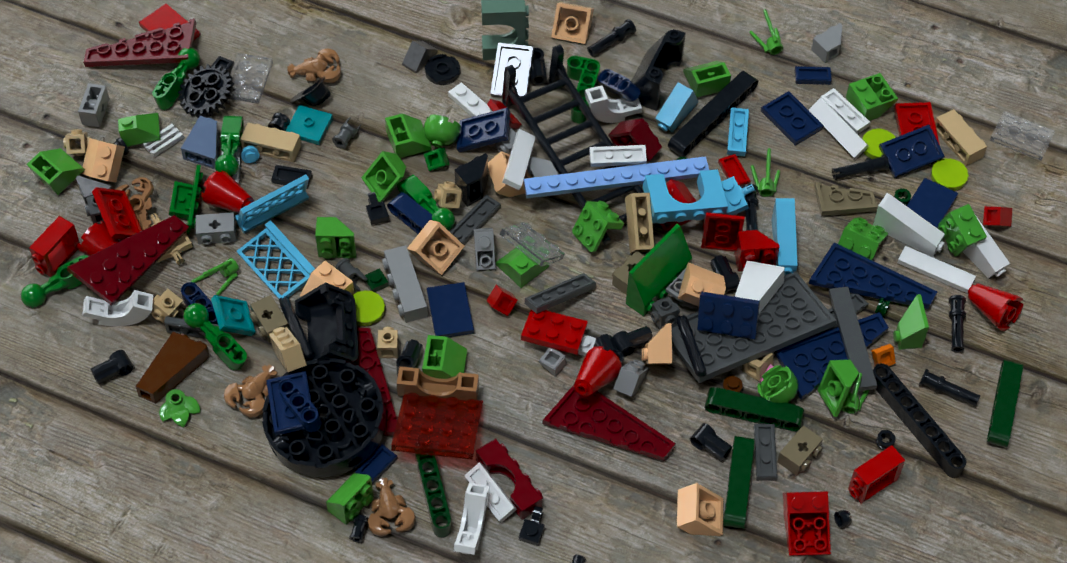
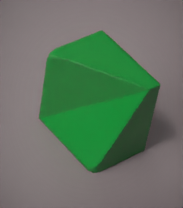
M438 148L424 154L429 171L450 165L445 148Z

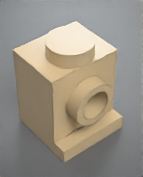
M384 327L383 330H378L377 351L379 358H398V330H394L392 327Z
M773 353L744 364V372L760 381L769 365H773Z

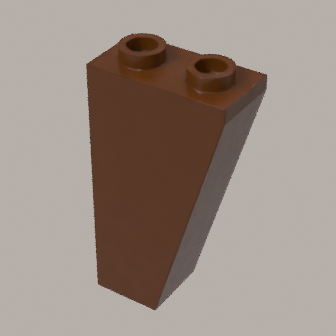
M173 331L135 386L138 396L155 404L159 402L169 391L174 389L209 358L207 345L202 341L192 340L183 333L178 334Z

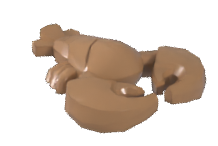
M329 48L322 49L318 52V56L315 59L312 57L304 60V63L296 67L293 64H289L287 66L288 75L291 78H294L296 74L306 75L307 81H316V77L321 78L325 76L324 82L334 83L341 76L340 58L336 51ZM334 60H335L336 63L338 64L336 70L333 71V70H334V65H333V66H330V67L325 71V69H326V67H327V64H328V63H329V64H333V63H334Z
M139 177L132 181V185L140 184L138 187L134 186V189L143 194H134L130 199V189L126 191V194L141 229L145 230L153 225L151 220H147V210L152 208V201L149 196L153 194L154 186L149 179ZM122 185L116 188V190L125 191L129 188V185Z
M272 365L262 366L263 372L257 376H248L242 381V384L233 383L228 385L224 392L226 404L236 408L237 405L233 402V399L240 403L239 392H242L243 396L251 401L245 402L243 406L249 408L240 407V412L248 417L261 415L265 402L262 395L264 394L265 397L268 395L266 380L277 376L275 368Z
M382 478L376 483V488L381 490L380 499L372 501V512H376L372 513L368 519L369 530L377 536H385L391 533V529L382 528H389L390 525L381 517L393 519L399 513L400 516L395 521V526L401 523L403 525L395 528L396 532L409 531L414 526L416 520L413 510L409 507H402L406 506L403 496H394L390 489L394 485L393 481L387 478Z

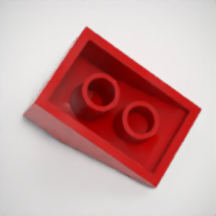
M706 212L701 248L734 252L738 231H743L745 216Z

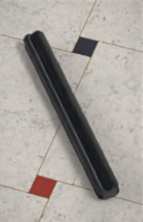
M289 297L280 298L281 309L293 336L300 343L305 361L312 360L314 357Z

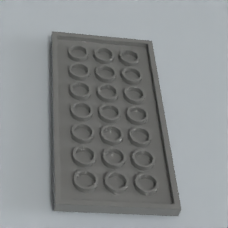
M795 271L784 276L782 286L759 313L757 336L755 339L697 330L699 311L686 316L706 368L705 376H696L677 321L672 325V347L697 382L701 383L836 326V319Z

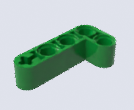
M571 56L567 60V75L571 79L579 80L577 91L589 107L585 98V90L597 87L600 63L590 58ZM578 106L571 109V120L575 123H583L586 121V118Z

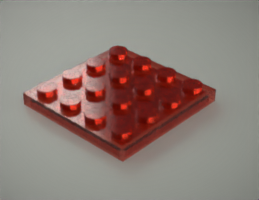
M416 393L404 394L391 444V451L473 460L483 401L475 399L458 400L455 397L438 398L436 395L419 396Z

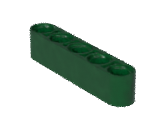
M1003 359L987 443L1006 448L1009 444L1023 364Z
M718 387L709 388L705 402V409L710 413L758 424H774L775 428L788 431H799L804 416V409L800 406L789 403H774L766 400L767 398Z
M734 436L723 526L744 529L755 442L753 438Z
M420 441L415 445V460L433 532L437 537L444 538L451 533V517L433 446L428 441ZM427 452L428 454L422 455L420 453ZM427 469L433 470L432 472H425ZM431 487L437 488L436 490H429ZM441 505L442 507L434 508L433 506ZM439 523H445V524H446L445 526H442V527L438 526Z

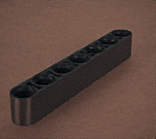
M741 71L673 135L668 143V148L681 157H685L730 114L731 107L736 108L756 89L759 80L747 72Z
M882 363L874 366L873 372L877 383L876 391L946 475L951 478L960 477L967 463L965 456L889 366Z

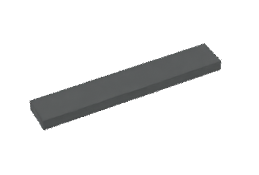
M849 288L829 289V297L847 359L852 361L859 373H862L858 391L876 389V379Z

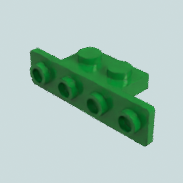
M198 164L194 173L193 185L174 181L169 216L175 215L176 217L187 219L186 225L189 226L186 234L188 235L190 228L194 229L196 218L193 217V213H197L198 202H195V199L199 198L201 187H198V183H201L203 172H200L201 165Z

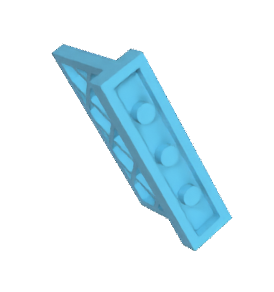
M304 175L241 208L240 213L235 215V220L242 232L246 233L308 200L309 196L306 193L309 181L308 176Z
M270 220L265 224L266 228L238 249L237 253L274 295L280 299L285 296L290 297L302 288L315 268ZM265 236L270 238L269 245H260V240ZM248 249H255L254 256H245L244 253ZM259 249H268L267 257H258ZM272 249H280V257H271ZM257 261H266L265 269H257ZM270 261H279L278 269H269ZM283 261L292 262L291 269H282ZM268 273H277L276 281H268ZM281 273L290 274V280L280 281ZM294 274L304 275V278L299 282L293 281ZM279 285L288 286V291L281 295L278 292Z

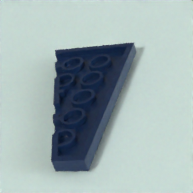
M833 243L808 283L830 289L848 287L850 293L877 299L884 298L887 301L911 305L916 295L921 294L925 309H929L937 295V291L837 243Z
M880 312L858 320L866 348L883 336L889 328ZM838 327L775 351L781 366L789 367L798 379L797 394L800 400H803L819 387L830 360H848Z

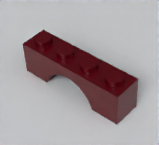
M495 438L476 450V461L482 463L490 474L504 475L513 482L515 489L510 495V501L517 508L515 512L521 520L533 514L535 506L542 508L543 495L541 491L532 486L529 476L526 473H522L515 458H511L508 455V450L503 443L500 444Z

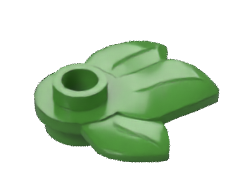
M173 389L167 393L166 402L160 407L159 411L162 421L172 418L177 425L185 427L189 413H200V406L193 397L185 396L179 389ZM178 396L179 400L175 402L172 400V397Z

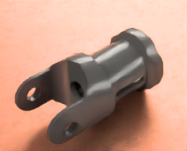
M348 118L341 126L339 134L332 138L334 145L340 149H345L348 141L354 138L359 131L361 124L355 129L348 124L350 120Z
M344 258L337 263L336 269L351 279L354 289L360 291V288L356 285L359 277L367 280V277L358 268H355L348 258Z

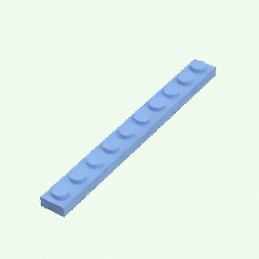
M705 156L526 178L523 184L526 198L528 199L641 185L644 182L645 175L664 174L665 181L670 179L697 178L699 172L709 170V166Z

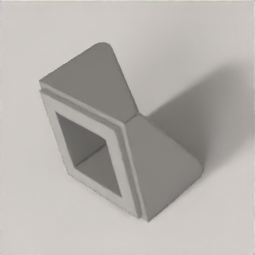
M548 348L539 360V363L556 377L566 365V356L553 348Z

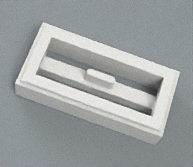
M171 124L160 131L161 140L143 143V147L153 157H156L182 140L184 136Z

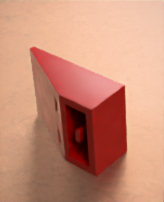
M828 491L783 492V510L789 556L831 554Z

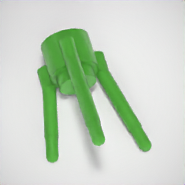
M763 10L772 37H769L765 44L753 31H749V33L764 48L765 53L770 52L771 55H776L783 50V45L778 29H773L767 10Z
M770 148L767 149L766 178H762L760 183L754 165L750 166L758 192L764 197H770L776 193V186L780 175V170H777L774 182L770 178Z
M229 258L222 264L203 272L202 275L191 280V282L196 283L220 271L224 277L229 276V278L216 293L219 296L230 282L238 277L236 272L239 271V266L233 258Z
M862 373L858 374L853 393L849 394L842 407V410L846 413L856 414L860 411L870 391L865 390L859 400L857 393Z

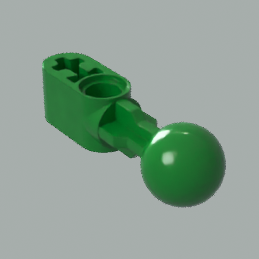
M183 48L178 55L188 54V60H182L171 73L163 75L154 88L152 95L160 109L166 110L172 107L179 96L178 92L182 90L180 85H182L183 79L186 77V71L193 70L199 65L200 55L194 48Z
M224 116L221 130V150L223 155L217 158L215 170L218 172L225 171L231 177L239 169V163L234 157V153L238 151V146H241L240 138L244 129L243 116Z
M412 174L397 184L400 193L407 194L432 214L433 221L440 222L447 230L454 226L455 216L453 212L447 208H439L430 190L415 175Z
M81 255L58 268L56 275L49 278V281L43 285L35 283L26 285L21 291L23 304L30 308H37L45 302L47 294L53 291L57 292L63 288L73 289L83 284L67 271V267L88 256Z
M199 303L189 305L183 314L185 323L191 328H200L205 333V339L213 346L214 353L231 370L241 369L247 359L246 351L230 334L224 333L218 326L212 325L208 320L209 312L204 305ZM218 342H225L227 347H221Z

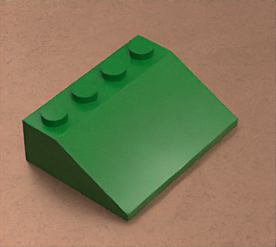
M676 224L629 271L626 305L643 317L648 312H652V303L667 297L666 288L687 267V263L692 264V255L679 224Z

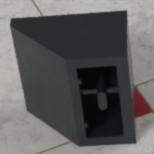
M486 153L455 169V185L462 190V201L468 207L481 200L488 181V155Z

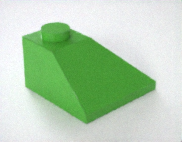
M158 113L118 119L119 134L126 146L161 140Z
M382 151L361 178L370 191L375 192L378 202H382L401 181L406 166L397 154Z
M524 242L495 263L520 288L549 267V264Z
M921 294L916 295L899 321L896 331L893 332L894 342L898 343L899 350L922 348L929 325Z
M830 360L817 390L834 417H838L859 374L851 360Z

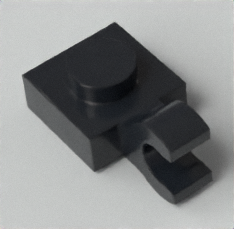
M375 192L368 193L369 205H366V211L371 225L388 221L389 215L384 201L378 202Z
M535 506L531 520H524L518 537L519 541L539 546L545 525L540 523L543 516V508Z

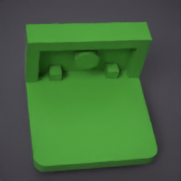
M587 201L572 233L590 252H595L607 229L621 230L624 223L619 219L618 214L608 208L607 203L603 201Z
M969 204L949 212L938 224V229L945 234L944 238L948 249L954 256L960 255L968 246L987 238Z
M854 218L844 228L838 244L873 261L879 245L885 240L888 233L885 232L883 227L873 226L863 218Z

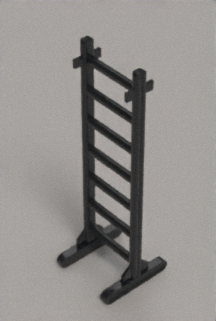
M560 44L552 48L549 72L550 84L519 97L515 87L516 70L514 66L509 65L504 68L502 103L506 107H510L513 104L516 105L558 173L567 174L568 172L564 166L590 155V147L613 146V144L568 77L563 65L564 49ZM563 86L566 87L574 99L536 117H532L524 104ZM577 106L587 119V121L549 138L544 136L537 125ZM590 127L593 128L601 142L565 158H558L551 144ZM606 166V167L601 168V169L624 167V166ZM640 185L625 186L592 201H603L606 203L632 190L634 193H644ZM581 192L572 193L583 210L587 201ZM627 214L619 216V219L622 222H626ZM606 232L602 238L604 245L611 242Z

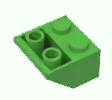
M713 61L683 69L696 97L720 92L731 80V74L725 62Z
M881 73L850 83L846 94L847 100L869 121L879 118L898 101V97Z
M403 113L385 118L386 133L394 153L400 158L432 150L430 142L425 136L421 120Z
M61 148L41 151L26 164L34 175L57 195L74 181L77 175L79 176L85 170Z
M317 217L315 237L318 257L327 259L356 258L354 233L336 217Z
M428 335L422 372L439 379L452 378L459 372L464 373L467 349L448 337Z
M353 473L326 501L328 512L345 525L351 520L353 521L359 515L360 510L364 506H368L373 500L371 477L365 474Z

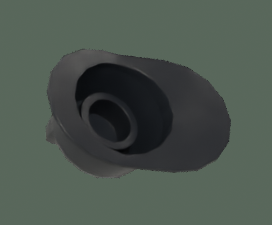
M325 76L295 95L290 102L301 99L311 106L322 104L331 95V92L323 82Z

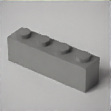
M406 245L385 250V258L382 259L384 270L389 272L387 279L389 285L394 287L392 294L394 300L399 302V305H397L399 315L404 317L405 323L428 317L427 305Z

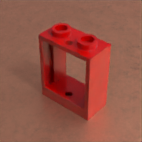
M59 216L29 247L32 255L31 258L35 263V269L40 274L52 277L58 268L64 265L78 250L77 244L80 241L73 223Z
M891 445L854 469L848 487L850 495L862 504L899 479L905 459Z

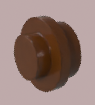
M729 376L723 382V389L741 392L743 388L741 379L736 376Z

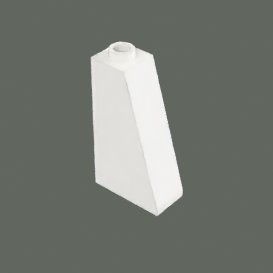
M886 193L878 205L873 226L883 227L888 236L931 257H934L937 251L941 252L945 244L943 242L945 234L892 195Z
M978 219L987 238L968 246L963 253L987 278L993 275L998 277L1006 272L1005 267L1010 263Z
M747 261L735 297L760 301V313L784 283L785 267Z

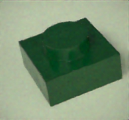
M380 268L366 274L367 280H363L368 289L373 292L389 286V282Z

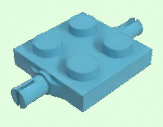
M734 176L721 181L728 204L726 215H735L749 209L745 195L755 191L753 185L741 188Z

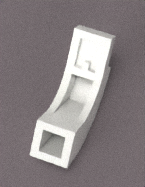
M603 85L585 90V98L594 117L599 121L618 123L625 121L626 116L642 112V106L638 98L632 102L623 98L608 99Z
M134 290L129 298L123 301H116L112 306L105 300L86 296L83 303L82 316L99 320V325L104 326L133 325L146 319L152 312L153 294Z
M469 482L465 493L463 516L454 544V551L475 555L476 550H478L486 515L489 486Z

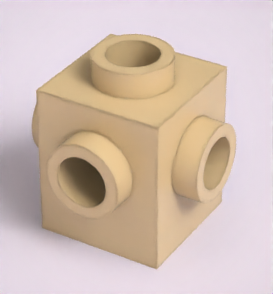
M73 129L71 133L65 135L63 144L67 154L83 156L86 153L88 141L91 138L88 137V132H82V129ZM76 139H80L81 145L76 143Z
M446 181L444 184H438V188L434 192V199L441 208L449 210L459 208L462 201V190L454 182Z
M167 289L161 296L156 295L154 297L151 314L156 320L164 324L166 316L174 318L179 313L178 308L183 300Z

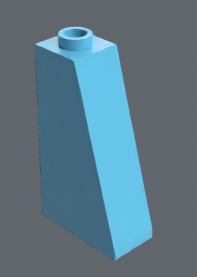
M776 198L771 219L773 241L778 243L780 247L776 266L785 267L784 276L795 272L798 266L795 198Z

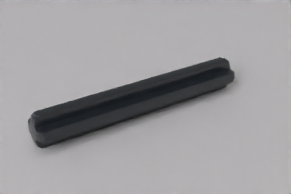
M685 315L678 316L677 324L697 377L705 376L706 368L689 321Z

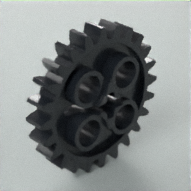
M207 64L206 69L200 66V71L194 69L193 75L188 74L189 79H183L185 85H180L182 90L178 92L180 95L178 98L181 102L180 105L187 114L189 113L192 117L195 115L197 118L201 115L206 117L207 114L212 117L214 111L219 113L220 107L225 109L224 103H230L228 98L233 97L231 92L235 91L233 88L235 83L230 73L223 69L222 66L217 67L214 64L211 68Z

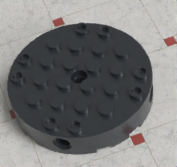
M336 358L307 361L306 366L286 372L283 376L306 371L311 401L322 421L320 429L315 432H308L303 429L275 435L269 395H267L263 406V429L272 451L289 469L312 477H329L343 474L367 460L380 444L386 427L385 404L377 383L360 366H355L347 363L346 360Z

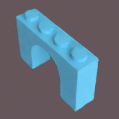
M718 169L699 172L697 186L701 199L694 203H682L675 200L668 192L664 174L645 175L642 187L644 193H650L652 223L663 224L673 221L705 219L706 212L726 214L728 204Z

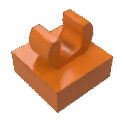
M891 344L871 350L875 366L880 363L887 366L896 364L894 347Z

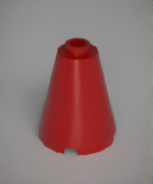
M216 171L211 174L204 183V187H206L205 192L201 194L202 200L207 205L240 213L241 208L254 202V199L225 171Z
M100 221L101 224L94 223L86 230L81 237L83 242L77 244V249L81 253L91 256L118 243L119 240L111 238L105 223Z
M979 283L972 285L968 290V299L1001 331L1009 329L1010 327L1007 325L1010 322L1015 323L1023 309L1024 304L1021 303L1023 298L1018 295Z
M602 346L591 348L586 353L574 383L576 392L581 396H590L618 378L622 365L619 357L610 349L607 351L602 349Z

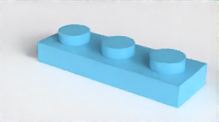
M731 107L727 155L745 156L749 109Z

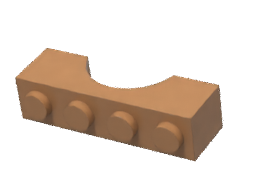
M399 367L397 378L398 396L477 404L479 374L459 372L452 378L439 379L424 374L419 368Z

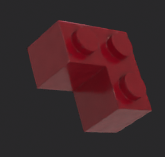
M643 118L621 121L608 134L615 146L645 145L647 161H650L662 148L658 138L653 134L648 123Z

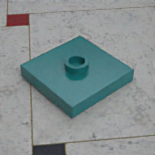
M299 105L286 131L299 134L302 141L320 145L333 119V114Z
M214 295L211 298L221 331L252 336L255 333L247 301Z

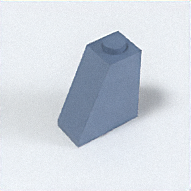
M199 117L181 147L184 160L215 169V162L219 152V129L216 120L209 117Z

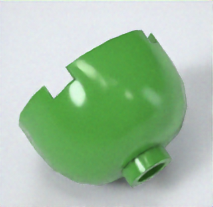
M432 114L426 117L424 133L433 146L442 148V146L451 145L457 140L461 131V125L456 121L453 123L448 122L449 118Z
M777 365L763 374V381L761 384L758 383L757 386L758 393L762 398H767L766 400L774 403H788L797 394L798 379L789 367Z

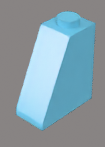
M679 82L676 84L655 118L660 129L674 132L697 105L698 99L692 89Z

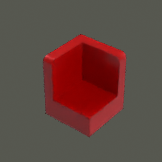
M984 206L983 225L1011 227L1012 208Z
M497 284L487 298V302L492 308L507 316L518 301L511 292Z

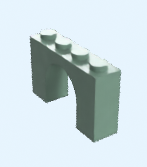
M481 0L482 25H508L514 28L511 32L502 35H482L483 60H496L498 43L528 46V41L525 40H529L528 29L525 28H529V20L526 17L529 16V6L525 5V0Z

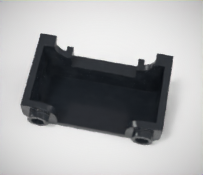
M669 30L646 52L631 81L640 89L638 99L641 106L655 111L658 110L660 106V85L663 80V72L659 68L668 70L669 66L676 64L678 67L683 61L685 32Z
M325 282L295 300V313L297 317L307 322L308 343L314 356L312 360L318 359V361L336 358L352 363L358 359L356 304L354 296L349 291Z

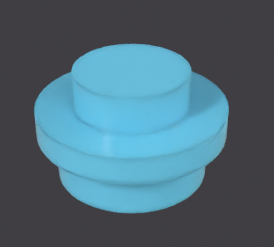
M246 146L241 152V158L246 163H254L260 156L258 149L254 146Z

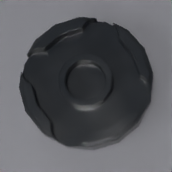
M447 54L435 55L427 61L425 74L427 79L434 84H451L459 77L460 65L455 57H449Z

